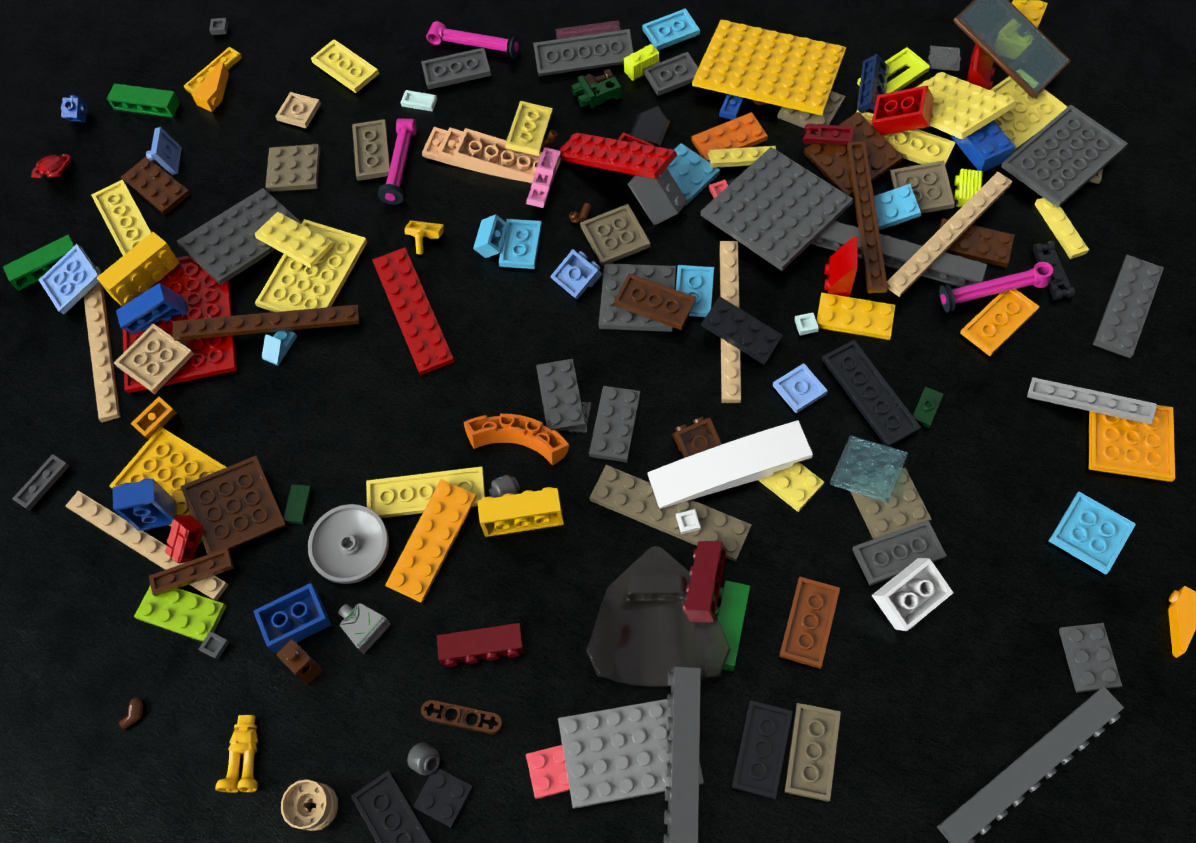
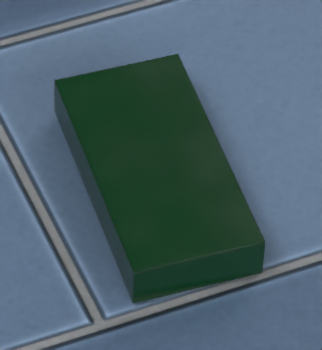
M291 485L283 518L285 523L304 524L312 491L311 486Z

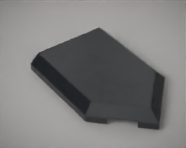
M660 105L638 114L630 135L654 144L656 147H661L670 125V120Z

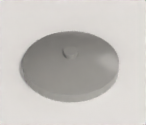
M355 504L338 506L325 513L314 525L308 540V554L314 568L326 579L340 584L356 583L371 576L383 563L389 547L388 531L381 518L371 509Z

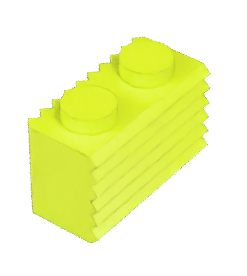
M650 44L625 57V73L633 81L640 78V76L644 75L645 68L659 63V51Z
M961 169L959 175L955 176L954 186H957V189L954 191L953 199L956 200L957 207H963L982 188V171Z

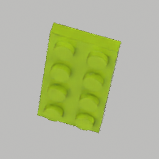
M150 585L134 617L203 642L210 631L214 633L226 605L179 588L154 596Z

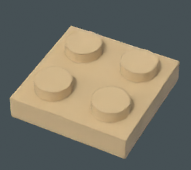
M290 92L276 115L277 121L307 128L321 105L320 100Z

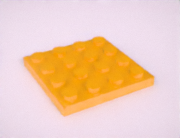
M1157 405L1152 425L1089 411V470L1172 482L1175 479L1173 407Z

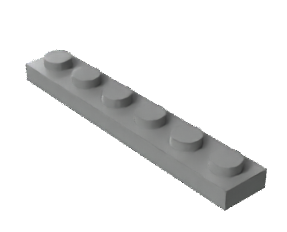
M1034 377L1032 378L1027 395L1028 398L1151 425L1157 407L1156 403Z

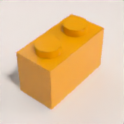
M158 397L131 424L146 438L150 439L157 429L169 422L177 412L163 399Z

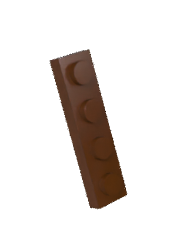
M225 548L150 575L149 580L152 594L158 596L233 569L234 565L230 550Z

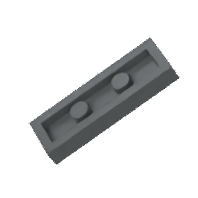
M52 454L13 497V500L30 511L67 470L69 465Z

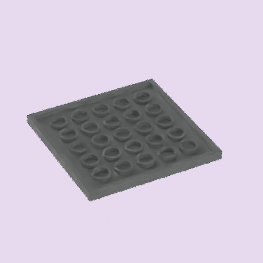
M770 147L703 208L701 216L783 271L853 203V198Z

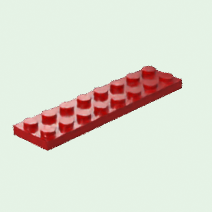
M581 133L573 134L559 150L561 151L560 157L562 161L657 179L678 156L673 149Z
M406 248L373 259L374 266L420 376L453 363V356Z

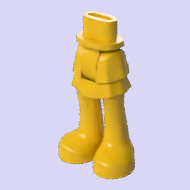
M254 715L238 716V722L234 725L235 730L229 742L231 744L228 748V772L226 778L217 781L215 790L237 793L238 790L241 792H253L258 789V782L254 779V755L257 752L256 745L258 743L257 725H254ZM244 755L242 777L239 780L240 757Z

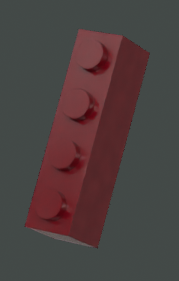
M698 541L697 549L693 553L694 565L690 568L691 580L687 584V600L683 603V611L687 614L690 622H714L726 560V550L722 541Z
M520 623L437 635L438 660L445 667H453L460 662L474 664L480 659L493 661L499 659L500 656L513 658L518 657L520 653H524Z

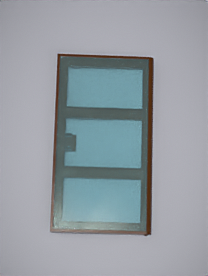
M973 0L953 20L1033 99L1071 61L1009 0Z

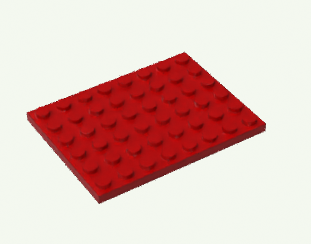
M190 256L177 258L180 264L153 285L155 286L160 283L184 298L188 311L187 315L183 316L181 313L171 317V321L166 322L162 320L155 323L157 327L170 336L173 335V321L232 316L230 280L220 286ZM123 329V353L146 330L132 334ZM234 335L179 340L194 355L163 386L237 371ZM124 372V386L127 393L147 390V388Z

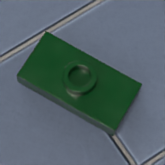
M927 387L924 388L913 414L918 424L930 427L943 393Z

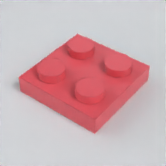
M562 745L526 754L535 799L570 791Z

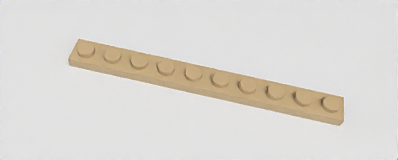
M997 172L887 281L888 289L900 297L1011 186L1012 180Z
M720 241V297L739 308L738 241ZM721 338V403H741L740 350Z
M96 266V269L101 274L100 268ZM98 282L85 294L84 304L98 417L101 422L119 418L120 411L102 284Z
M77 491L66 504L68 509L166 570L183 564L176 563L172 557L165 553V544L144 531H137L125 519L80 491ZM215 575L189 584L215 601L219 599L228 587L226 582Z

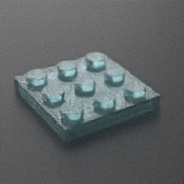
M850 435L833 473L830 485L889 503L907 459L908 452Z

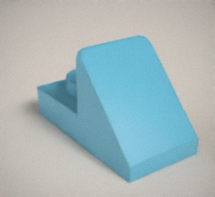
M289 330L277 331L273 337L266 334L262 359L279 365L297 338L296 334Z

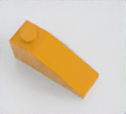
M221 61L191 94L197 106L211 112L219 106L223 99L229 75L224 62Z
M1186 586L1182 587L1179 591L1174 590L1169 598L1171 602L1168 612L1172 654L1176 658L1186 652L1196 630V592Z

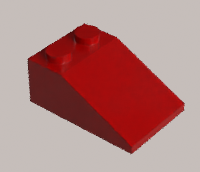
M852 237L831 255L829 263L825 264L824 275H828L824 282V290H827V294L850 297L858 268V237Z

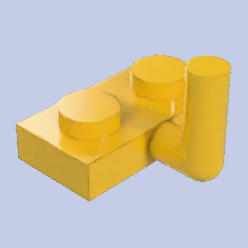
M411 220L405 227V234L415 237L416 254L419 255L423 254V237L439 239L444 231L443 224Z

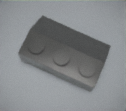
M667 168L657 179L635 175L628 183V186L653 225H657L678 214L688 202Z

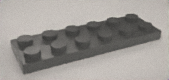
M630 29L534 43L538 76L624 64V58L633 53Z
M1126 255L1093 345L1128 358L1133 356L1164 267Z

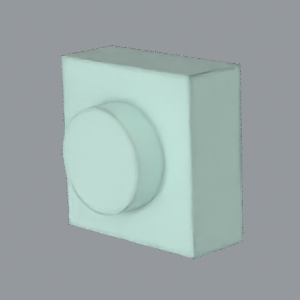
M814 313L795 316L799 335L818 332Z

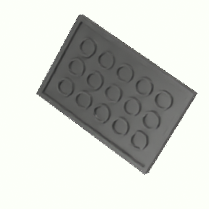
M1069 105L1008 157L1001 167L1058 208L1120 154L1128 143L1074 106Z
M262 188L177 240V243L221 286L276 250L255 237V232L273 215L279 212L300 224L302 222Z

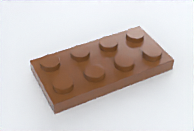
M799 577L779 657L821 669L840 591L839 587Z

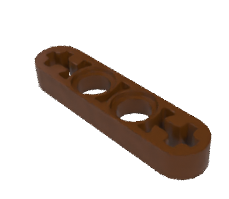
M428 700L421 707L423 717L435 723L487 734H497L503 727L500 716L487 711L435 700ZM434 706L435 710L442 712V718L439 719L440 715L438 713H432L431 716H429V713L426 710L431 709V707ZM451 709L457 711V717L453 721L446 719V714ZM470 714L478 716V721L474 725H469L466 722ZM482 716H485L484 720L492 722L495 719L498 726L490 729L488 724H482Z

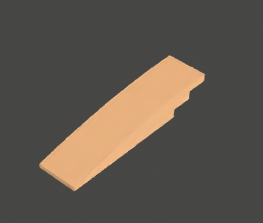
M434 127L422 151V157L489 175L532 183L542 151H540L539 156L505 148L506 140L467 128L463 132L450 127L448 131ZM559 157V161H558V164H557L556 171H557L558 166H559V164H560L561 157Z

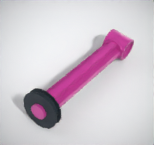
M438 21L432 23L426 35L427 40L434 45L448 41L506 51L508 58L512 59L518 56L520 48V38L517 34L514 35L512 33L508 39L447 29L444 24Z
M398 118L396 121L397 139L387 182L380 186L378 191L380 200L387 204L396 205L403 201L404 192L400 188L410 139L416 135L415 119Z
M1039 262L1029 271L956 289H951L948 284L945 287L942 285L939 290L940 300L944 310L949 312L950 310L954 311L955 304L1029 285L1044 288L1050 282L1053 267L1047 262Z

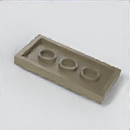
M385 119L352 124L357 180L388 176L390 157Z
M800 703L796 704L785 793L830 801L841 711Z

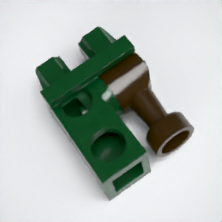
M610 69L604 70L603 75L597 77L591 74H587L585 77L582 75L578 77L579 82L572 85V92L575 96L583 93V95L578 96L581 107L590 105L591 108H595L596 105H601L609 99L615 98L617 100L622 98L621 86L615 76L613 77Z

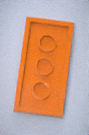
M751 112L692 136L691 141L702 158L710 163L709 150L752 147L766 141L768 135Z

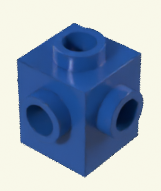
M78 96L63 97L61 117L69 121L86 122L87 102L81 100Z

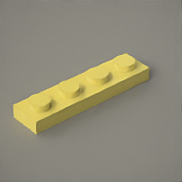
M770 147L775 150L776 147L709 150L708 156L711 168L748 166L753 164Z
M1045 198L1036 200L1035 206L1069 258L1073 259L1087 254L1088 247L1062 208H1057Z

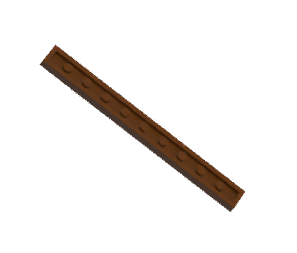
M865 141L848 142L847 152L867 292L886 293L888 286Z
M358 305L173 321L172 337L174 341L360 324Z

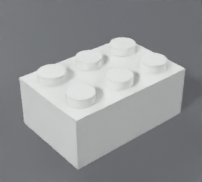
M917 558L876 591L872 597L896 630L908 631L952 595L953 591L930 558Z

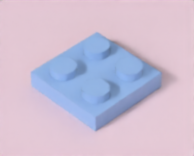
M804 363L773 382V387L795 413L800 412L827 394L826 388Z

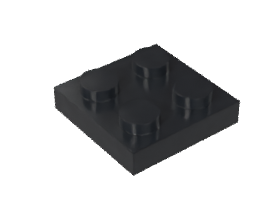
M437 768L436 771L430 774L413 808L453 828L474 787Z

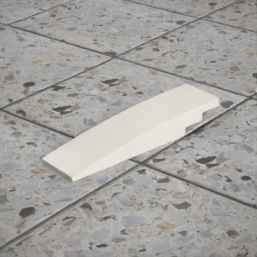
M797 420L694 454L650 471L647 475L659 509L772 476L773 472L792 467L793 463L812 458L813 454Z

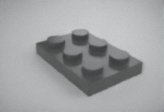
M686 52L645 68L644 75L657 96L692 83L698 67L689 53Z
M1104 623L1061 627L1059 629L1076 693L1098 691L1103 687L1106 689L1122 687Z

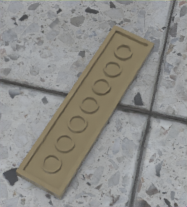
M608 465L605 466L590 496V501L696 546L698 541H722L726 550V558L734 562L737 561L751 529V524L693 500L659 509L651 483ZM695 509L701 530L681 535L676 514Z

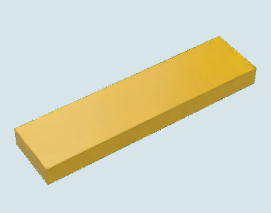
M231 47L227 48L184 85L185 90L192 94L221 61L224 62L228 70L242 58L241 54Z

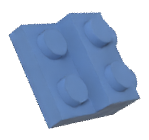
M572 249L550 277L574 298L578 299L588 286L592 287L602 273L599 271L601 267L594 261L590 264L587 261L588 257L583 252L579 251L577 253Z

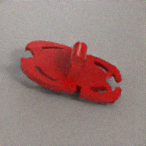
M51 155L42 158L37 162L36 168L32 170V178H42V175L45 174L49 178L62 177V172L71 162L70 155Z

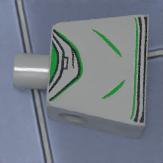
M361 603L357 604L354 609L345 604L338 612L344 618L340 623L341 628L363 654L391 625L384 616Z

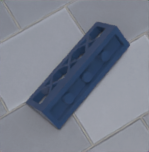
M878 54L863 61L857 110L860 113L869 108L874 111L877 95L886 93L889 66Z

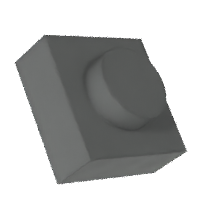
M227 18L211 19L209 29L211 35L227 34Z
M210 631L198 650L218 660L229 644V641Z

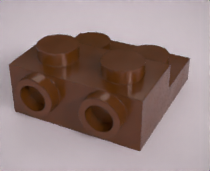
M704 417L695 419L693 420V425L689 427L686 424L675 428L676 432L672 434L684 458L722 445L710 418L704 419Z

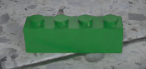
M114 84L107 97L114 110L174 117L180 104L174 91L125 84Z
M66 235L3 266L9 282L19 291L39 281L76 244L69 235Z
M725 581V586L720 587L719 599H722L721 606H717L715 619H718L717 625L712 626L710 638L714 639L713 645L708 646L706 659H710L709 666L734 671L750 585Z

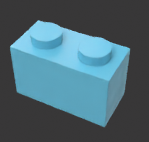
M496 214L483 219L473 249L485 258L500 253L508 224Z

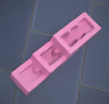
M544 147L526 204L544 208L561 151Z

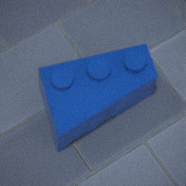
M158 283L116 310L120 328L136 334L147 330L152 324L162 320L168 322L172 320L171 317L181 313L183 316L187 315L188 311L182 296Z

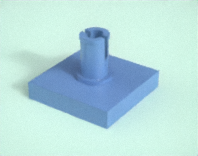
M161 127L155 128L152 148L146 151V157L150 161L156 160L171 175L178 174L182 147Z

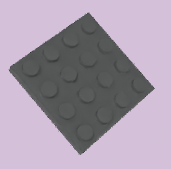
M604 263L599 329L672 332L671 326L614 306V300L628 273L675 289L676 266Z

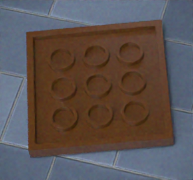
M859 112L838 125L854 127L852 142L865 141L871 182L903 161V156ZM812 143L804 149V154L837 189L850 197L854 195L847 145Z
M257 456L180 486L192 517L203 525L201 539L207 554L225 548L231 550L286 526Z

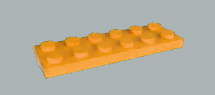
M440 479L385 586L423 603L477 495Z

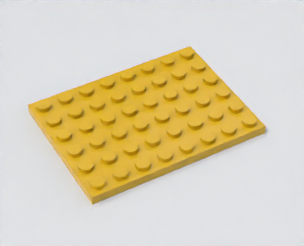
M720 20L694 76L692 86L822 116L845 55L846 47Z

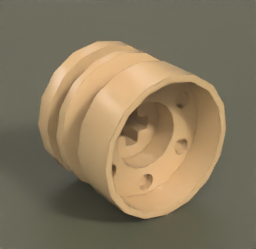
M300 780L290 785L281 801V813L284 820L291 827L303 830H322L330 825L336 817L338 810V798L335 791L326 784L311 780ZM316 803V808L311 809V804Z

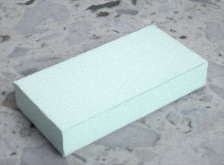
M406 90L401 100V106L433 112L437 102V95Z

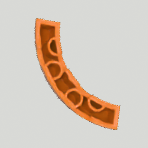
M500 414V416L487 417V415L464 422L466 434L474 449L493 443L519 444L537 451L552 466L563 459L569 449V444L557 431H552L544 426L542 422L526 416Z

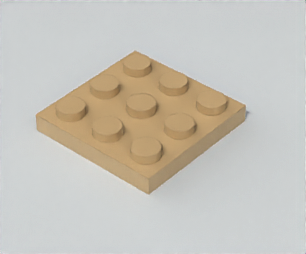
M152 324L114 364L145 388L156 394L194 353L179 341H174L172 336L155 324Z

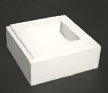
M695 509L676 514L681 535L701 530Z

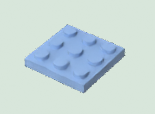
M76 244L39 281L57 310L65 314L99 282L97 277L100 273L82 247Z

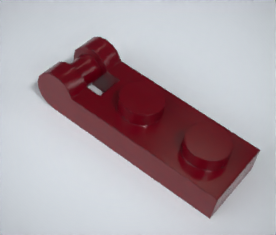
M806 124L803 143L847 145L848 142H852L854 127Z

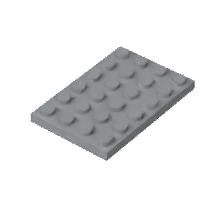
M667 699L558 718L573 809L665 792V787L669 786V777L665 776L666 763H669V754H666V741L670 740V731L666 729L667 717H670L671 709L667 708ZM699 763V785H703L704 781Z

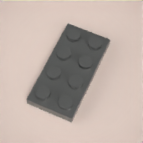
M484 48L421 61L428 90L491 76Z
M573 359L536 365L546 426L552 431L555 430L557 432L585 427Z
M603 386L589 457L628 462L640 391Z
M929 520L856 545L852 549L869 586L895 577L917 558H930L935 563L947 557Z

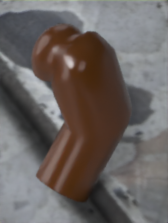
M550 130L548 136L543 140L540 151L543 152L544 147L551 148L558 135L556 131Z
M584 203L581 212L572 211L569 218L573 223L587 220L592 206L589 203Z
M133 698L130 700L128 715L119 721L122 729L126 730L142 718L143 702L141 699Z

